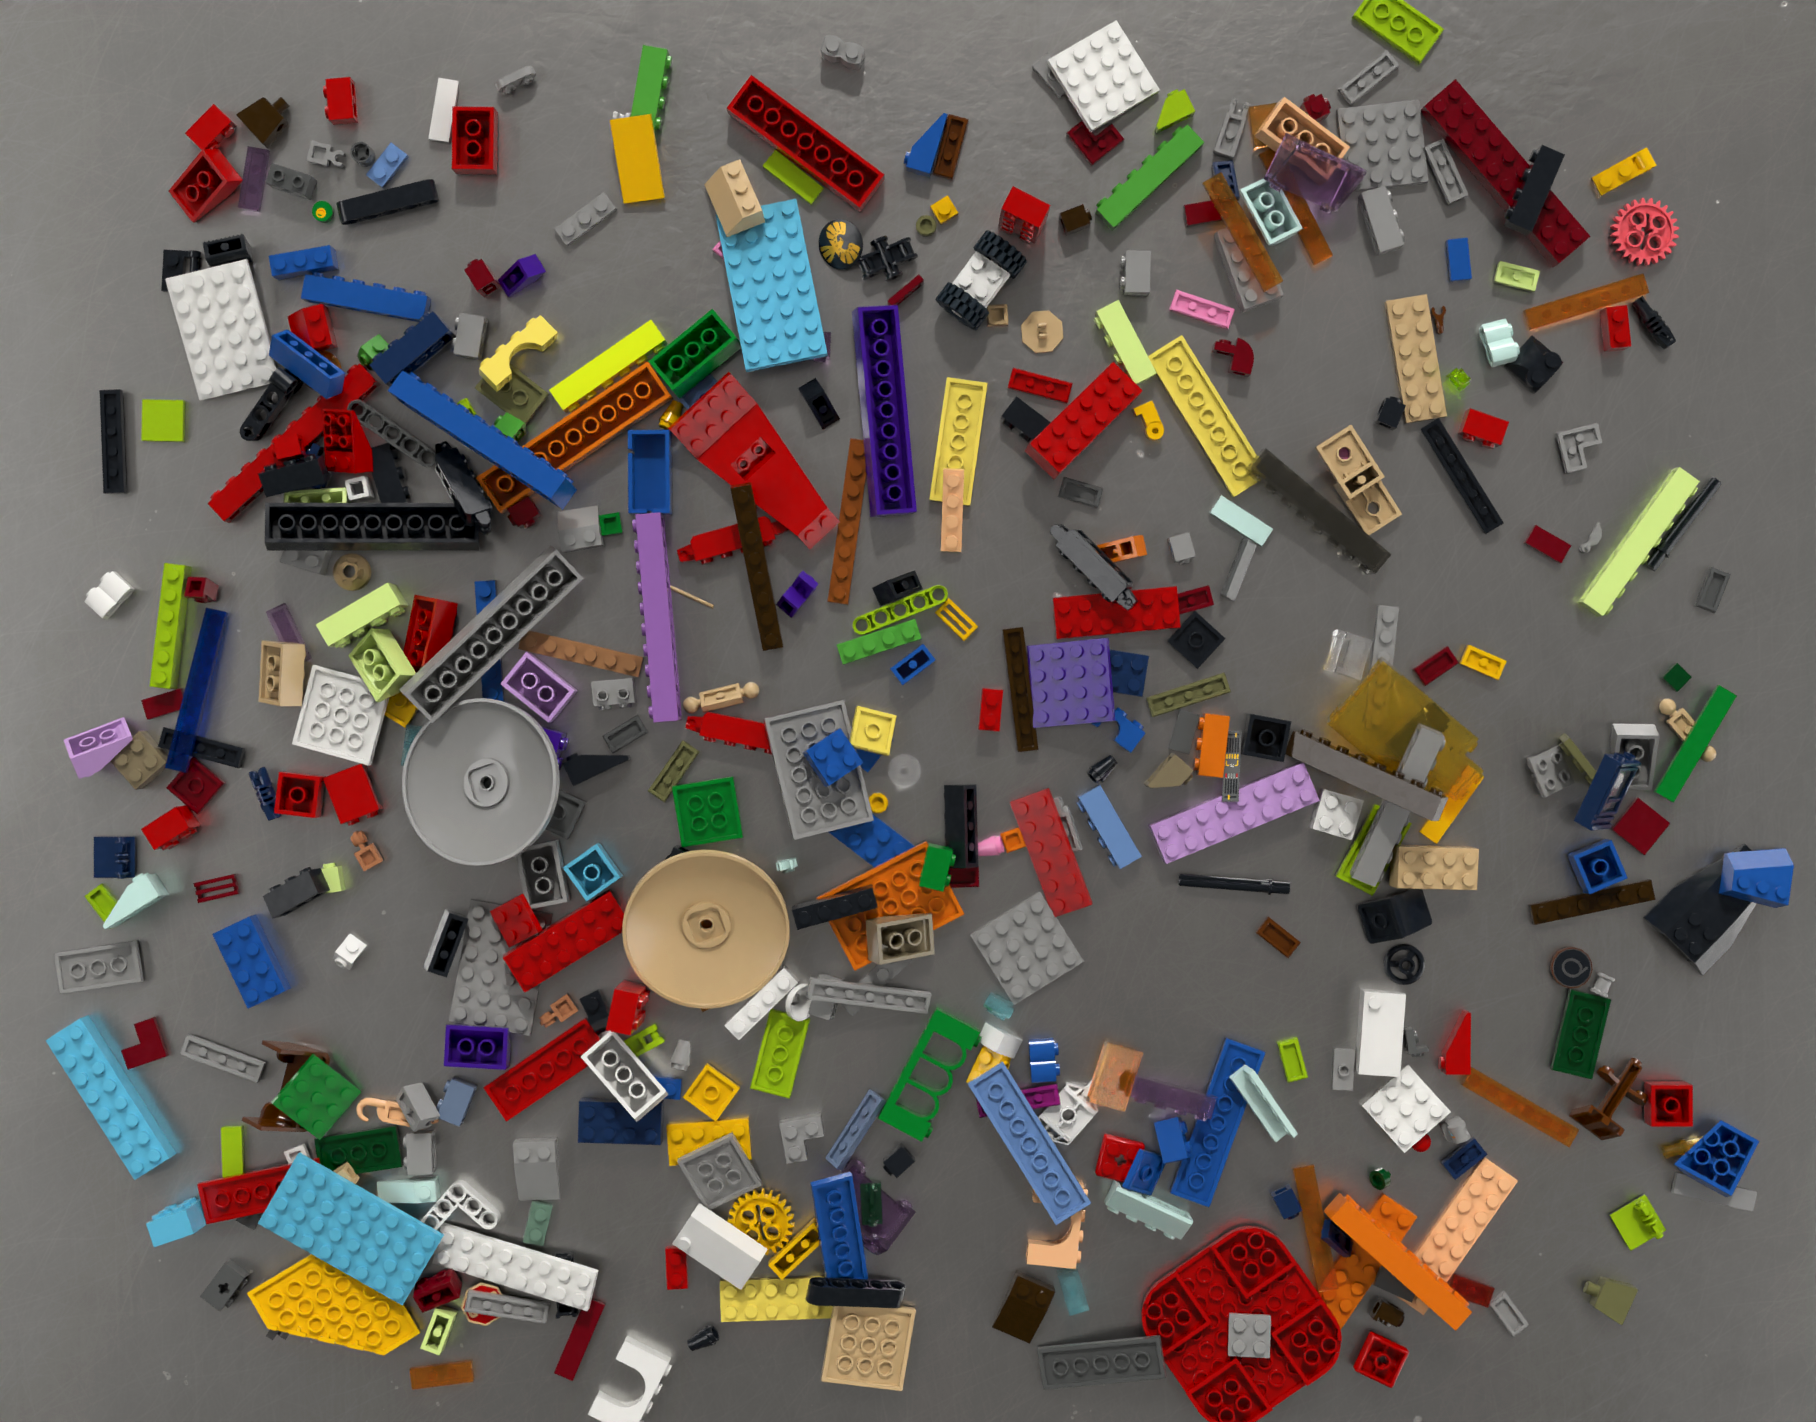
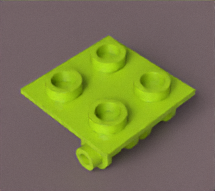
M1645 1194L1610 1214L1630 1251L1654 1237L1656 1239L1662 1238L1664 1236L1663 1232L1666 1231Z

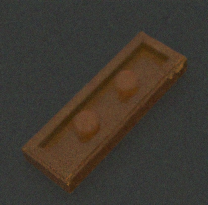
M472 1360L417 1366L409 1369L412 1390L468 1383L475 1380Z

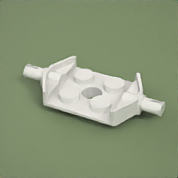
M1096 1077L1085 1087L1067 1082L1066 1086L1059 1093L1061 1105L1046 1107L1037 1116L1053 1142L1069 1145L1098 1112L1092 1095L1094 1089L1101 1083ZM1067 1109L1074 1112V1117L1071 1120H1065L1062 1117L1063 1112Z

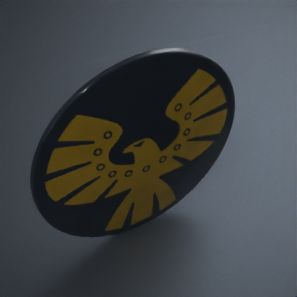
M836 219L823 227L819 236V251L824 261L836 269H847L858 262L863 251V239L860 231L853 223L845 219Z

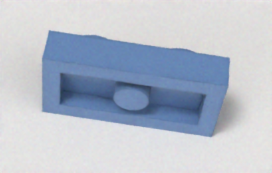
M390 143L366 175L384 189L409 156L393 143Z

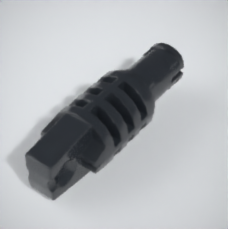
M1643 296L1631 303L1642 317L1641 322L1645 324V328L1649 330L1648 332L1652 334L1653 339L1663 349L1676 342L1668 325L1666 326V322L1658 315V311L1653 310L1648 305Z

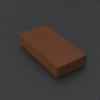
M1267 917L1255 932L1287 958L1292 955L1301 943L1270 917Z

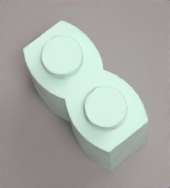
M1506 319L1482 324L1479 333L1490 366L1495 367L1516 361L1520 350L1518 343H1514L1512 339V325L1508 324Z

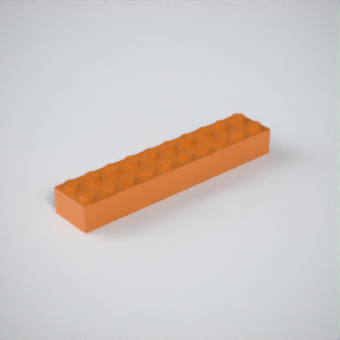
M647 361L522 447H527L539 459L542 457L556 470L558 468L565 473L671 401L673 397ZM495 465L476 477L497 510L502 514L506 513L508 508L535 493Z

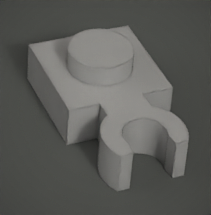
M311 141L306 161L328 167L329 162H332L335 166L341 168L344 165L341 162H337V157H346V154L341 150L332 152L333 147L331 145Z

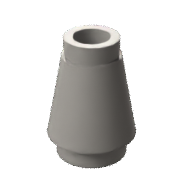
M678 1041L670 1060L672 1063L671 1068L687 1071L688 1066H690L691 1042Z

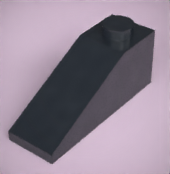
M575 753L566 757L567 762L563 763V766L572 785L576 786L630 760L631 757L630 755L594 754L578 756Z

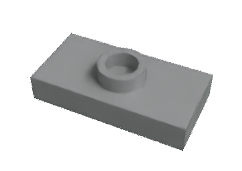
M1047 53L1032 68L1060 99L1065 94V91L1046 63L1048 59L1052 58Z
M1333 1048L1332 1090L1353 1091L1355 1049Z

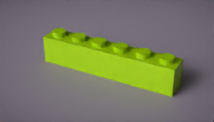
M164 563L150 687L178 688L188 598L184 597L187 579L191 577V566Z

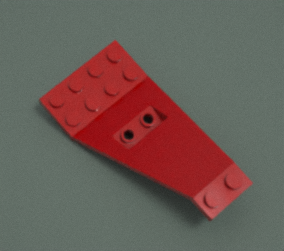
M730 372L725 374L668 428L698 461L731 486L751 482L756 505L793 532L809 550L840 522L827 508L757 402ZM761 447L760 452L756 453V448ZM746 461L745 466L741 467L740 463Z

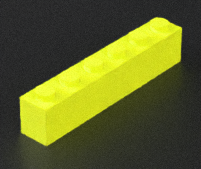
M649 320L549 389L562 410L571 413L580 407L579 403L585 399L587 401L593 399L597 395L596 392L602 387L607 389L613 385V380L618 376L622 378L629 374L631 367L636 364L640 366L648 360L647 356L653 352L655 354L659 353L665 348L664 345L667 342L653 321Z

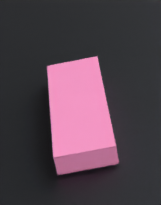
M1179 290L1175 291L1169 309L1170 311L1227 330L1235 311L1233 308Z

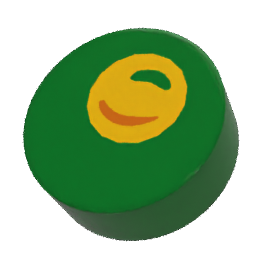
M318 201L312 208V214L319 222L326 223L333 218L334 209L328 202Z

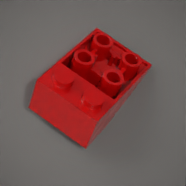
M323 408L324 452L328 471L354 474L373 471L372 449L355 411Z

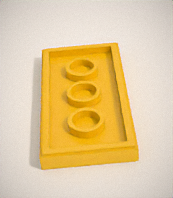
M652 114L611 119L610 126L624 204L665 198Z

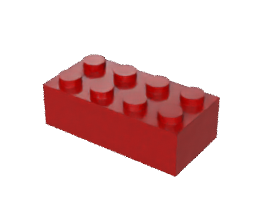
M1013 186L1001 208L998 225L1001 226V230L1011 235L1013 232L1020 236L1019 239L1027 244H1030V242L1035 244L1046 223L1051 205Z
M624 979L614 989L606 1026L607 1031L631 1036L644 1023L646 1010H643V1007L648 1003L651 992L647 990V985Z

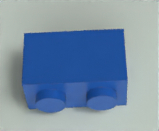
M922 644L890 669L901 684L904 685L936 660L926 646Z
M1175 1117L1154 1122L1163 1164L1190 1159V1154L1193 1151L1190 1141L1186 1140L1185 1133H1188L1185 1120L1182 1121L1181 1117Z

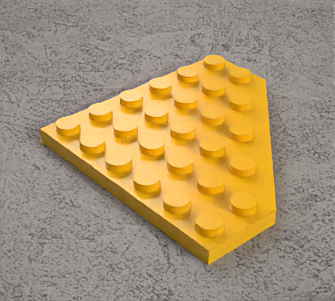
M312 1254L247 1292L266 1327L274 1331H282L300 1337H308L322 1342L347 1346L348 1348L374 1352L383 1356L420 1334V1330L405 1304L403 1306Z

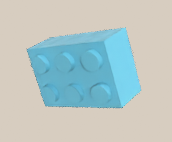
M196 1197L189 1198L179 1205L175 1203L164 1207L163 1210L151 1216L152 1220L146 1223L154 1247L192 1235L207 1225L201 1199L197 1200Z

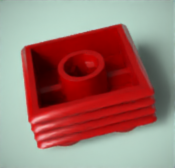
M1104 1134L1095 1169L1096 1175L1124 1182L1138 1150L1145 1149L1144 1143ZM1120 1155H1123L1125 1161L1118 1164L1115 1157L1119 1158Z
M1370 1331L1353 1368L1356 1372L1389 1388H1393L1409 1355V1351L1406 1347ZM1383 1356L1385 1358V1361H1380V1363H1378V1357Z

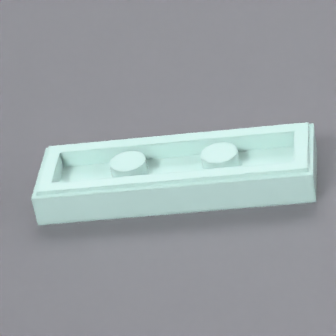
M1222 495L1210 511V514L1261 547L1273 530V528Z

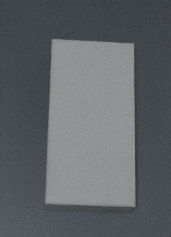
M1502 1291L1487 1302L1512 1337H1515L1530 1326L1505 1291Z

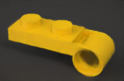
M1646 147L1593 176L1591 179L1602 196L1657 165Z

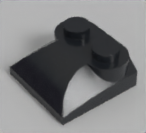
M1531 335L1519 348L1520 353L1516 361L1507 363L1504 367L1534 394L1554 375L1563 364V361L1557 353L1550 351Z

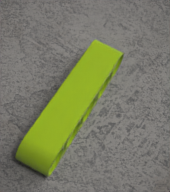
M941 585L933 586L855 618L852 625L853 629L859 635H866L944 603L948 592ZM941 589L944 592V598L939 601L935 600L932 595L934 590ZM916 597L924 598V607L916 608L913 604ZM897 605L905 606L906 613L903 616L895 614L894 608ZM879 612L887 615V620L883 624H879L875 620V616ZM859 620H865L868 623V628L865 631L857 630L856 623Z

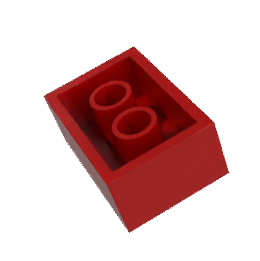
M452 106V170L456 174L497 175L498 112L494 107Z

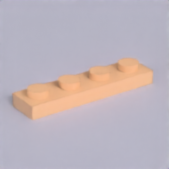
M943 469L941 551H962L964 469Z

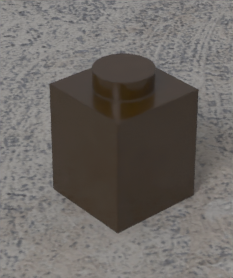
M1082 204L1061 212L1059 219L1065 235L1068 236L1089 228L1092 216L1089 209H1085Z

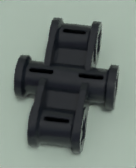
M887 236L871 241L870 244L874 246L875 251L861 256L856 263L861 268L863 280L872 278L882 272H885L886 281L894 280L903 275V272L899 271L898 266L918 257L910 244L911 238L906 237L888 245Z

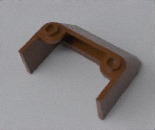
M262 1040V1045L277 1052L276 1055L279 1061L287 1063L280 1091L313 1053L329 1065L330 1063L329 1055L321 1050L290 1042ZM268 1102L263 1106L260 1117H242L241 1120L260 1131L307 1132L301 1125L274 1106L272 1102Z

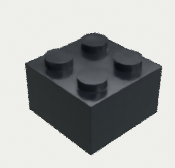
M1247 714L1241 754L1284 762L1292 721Z

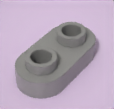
M527 66L499 79L495 85L500 93L509 94L516 89L515 87L521 84L528 85L532 83L536 73L532 66Z

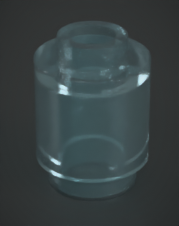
M991 992L983 1004L987 1012L1002 1021L1005 1018L1009 1019L1015 1010L1012 1007L1013 1003L998 993L994 994Z

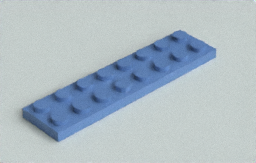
M1000 1062L968 1082L970 1089L1055 1225L1090 1205L1091 1201L1004 1062Z

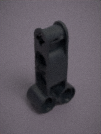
M279 367L272 373L269 378V386L241 425L240 435L244 440H261L289 398L295 395L303 386L304 382L286 368L283 370ZM274 393L278 395V401L276 403L272 401V395ZM262 410H265L267 413L265 420H262L260 416Z

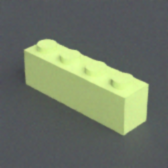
M1119 300L1096 311L1094 321L1099 329H1103L1106 335L1103 338L1108 347L1112 346L1115 352L1113 355L1114 360L1118 366L1121 365L1123 367L1124 373L1137 385L1154 377L1157 373Z

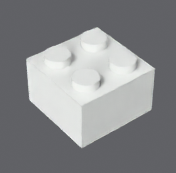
M1320 788L1318 793L1320 801L1315 804L1308 828L1353 840L1364 800Z

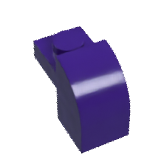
M802 571L788 590L781 596L776 606L792 618L814 593L818 583L812 576Z

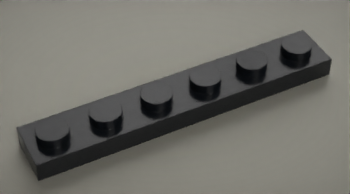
M1437 418L1421 428V431L1485 534L1504 524L1441 420Z

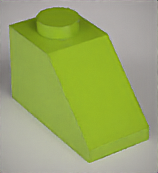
M1176 89L1167 94L1155 128L1156 134L1194 115L1195 109L1185 89L1181 91Z

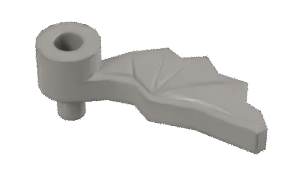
M1599 522L1596 523L1592 533L1589 535L1588 542L1580 545L1579 551L1581 553L1589 552L1590 546L1599 544V540L1602 539L1601 534L1603 531L1600 529L1601 525Z

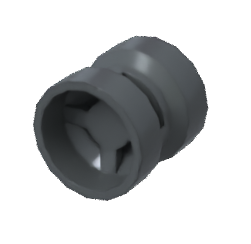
M357 142L352 146L351 157L360 166L368 167L374 163L375 153L368 144Z

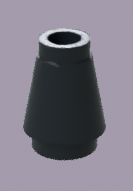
M1109 755L1090 766L1087 774L1094 783H1103L1118 763L1113 756Z
M713 1325L705 1326L688 1339L687 1344L691 1351L712 1346L719 1341V1334Z

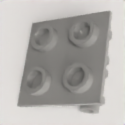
M1559 745L1537 756L1527 758L1528 762L1526 764L1529 766L1530 771L1534 772L1531 776L1536 777L1533 781L1537 782L1538 793L1545 798L1575 783Z

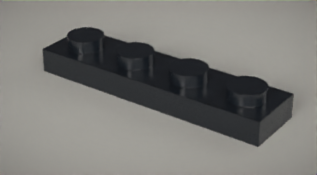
M163 727L158 744L160 748L235 768H240L245 748Z

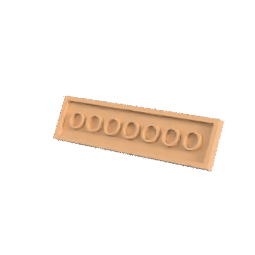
M1487 1158L1481 1159L1414 1253L1423 1262L1421 1266L1425 1263L1438 1275L1437 1279L1441 1277L1447 1282L1518 1180ZM1416 1295L1412 1302L1398 1297L1422 1315L1429 1308Z

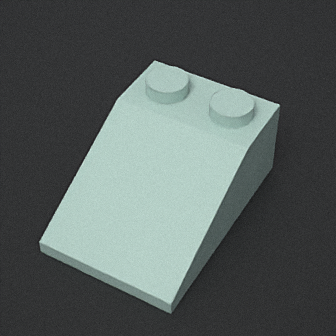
M141 873L132 879L133 883L127 886L103 924L104 929L117 927L169 895L156 873Z

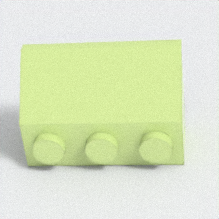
M371 628L348 655L376 702H381L400 693L399 689L416 674L389 629Z

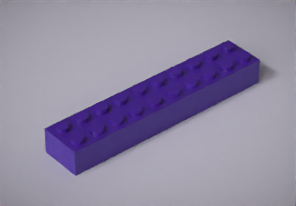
M898 305L857 307L852 311L870 517L910 515L916 513L917 508Z

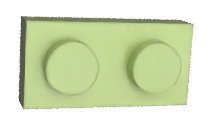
M1499 261L1493 282L1534 292L1540 271Z

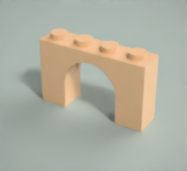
M1079 1182L1086 1195H1088V1189H1084V1184ZM1033 1189V1202L1042 1203ZM1082 1209L1070 1216L1071 1224L1068 1232L1056 1241L1028 1239L1026 1264L1076 1269V1264L1081 1261V1251L1078 1250V1245L1083 1242V1230H1080L1081 1222H1085L1086 1211Z

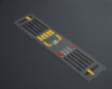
M1228 731L1222 802H1239L1242 731Z

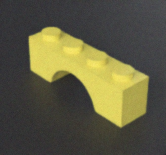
M541 315L536 319H530L526 323L525 329L521 332H515L511 336L510 342L506 345H500L496 349L494 356L490 359L487 357L480 363L479 375L496 392L512 379L509 364L516 353L524 349H534L543 352L557 340L558 332Z

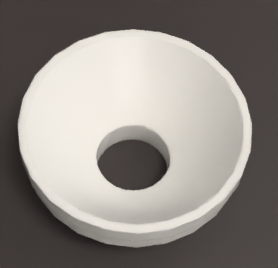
M799 984L786 994V1012L789 1017L796 1021H803L810 1016L808 1011L812 1000L806 997L809 986L807 984ZM797 994L796 1001L792 1003L793 998Z

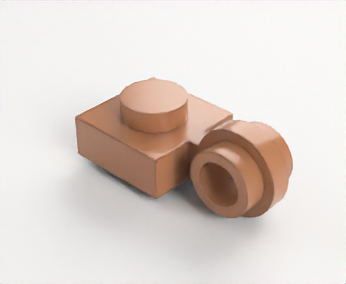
M362 830L353 832L350 839L355 847L359 846L361 849L355 852L354 855L363 871L384 861L374 843L368 846L365 845V842L368 840Z
M567 993L550 1005L554 1013L546 1012L539 1017L541 1021L539 1023L547 1028L556 1021L554 1017L557 1016L560 1022H563L578 1012L579 1009Z

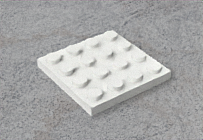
M1117 20L1053 56L1046 62L1089 132L1101 127L1160 91Z
M313 664L292 744L361 764L372 765L389 698L376 702L362 677Z

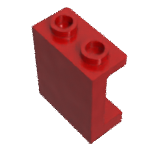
M360 763L323 778L340 824L347 823L348 826L360 822L359 818L367 816V819L379 815L378 811L383 809L382 805L378 803L366 772L368 767L365 764Z

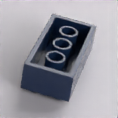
M434 311L425 313L415 327L412 325L407 328L402 338L393 340L388 345L389 349L383 354L380 352L373 357V362L370 364L371 368L389 387H391L402 370L407 374H410V372L414 373L456 337L449 326Z
M582 1097L580 1099L578 1143L662 1144L664 1100L659 1102L636 1122L616 1098Z

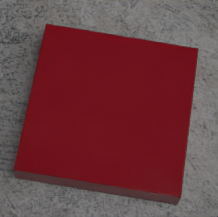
M193 756L166 788L198 815L225 785V782Z
M1636 797L1611 830L1642 855H1646L1670 825V822L1640 798Z

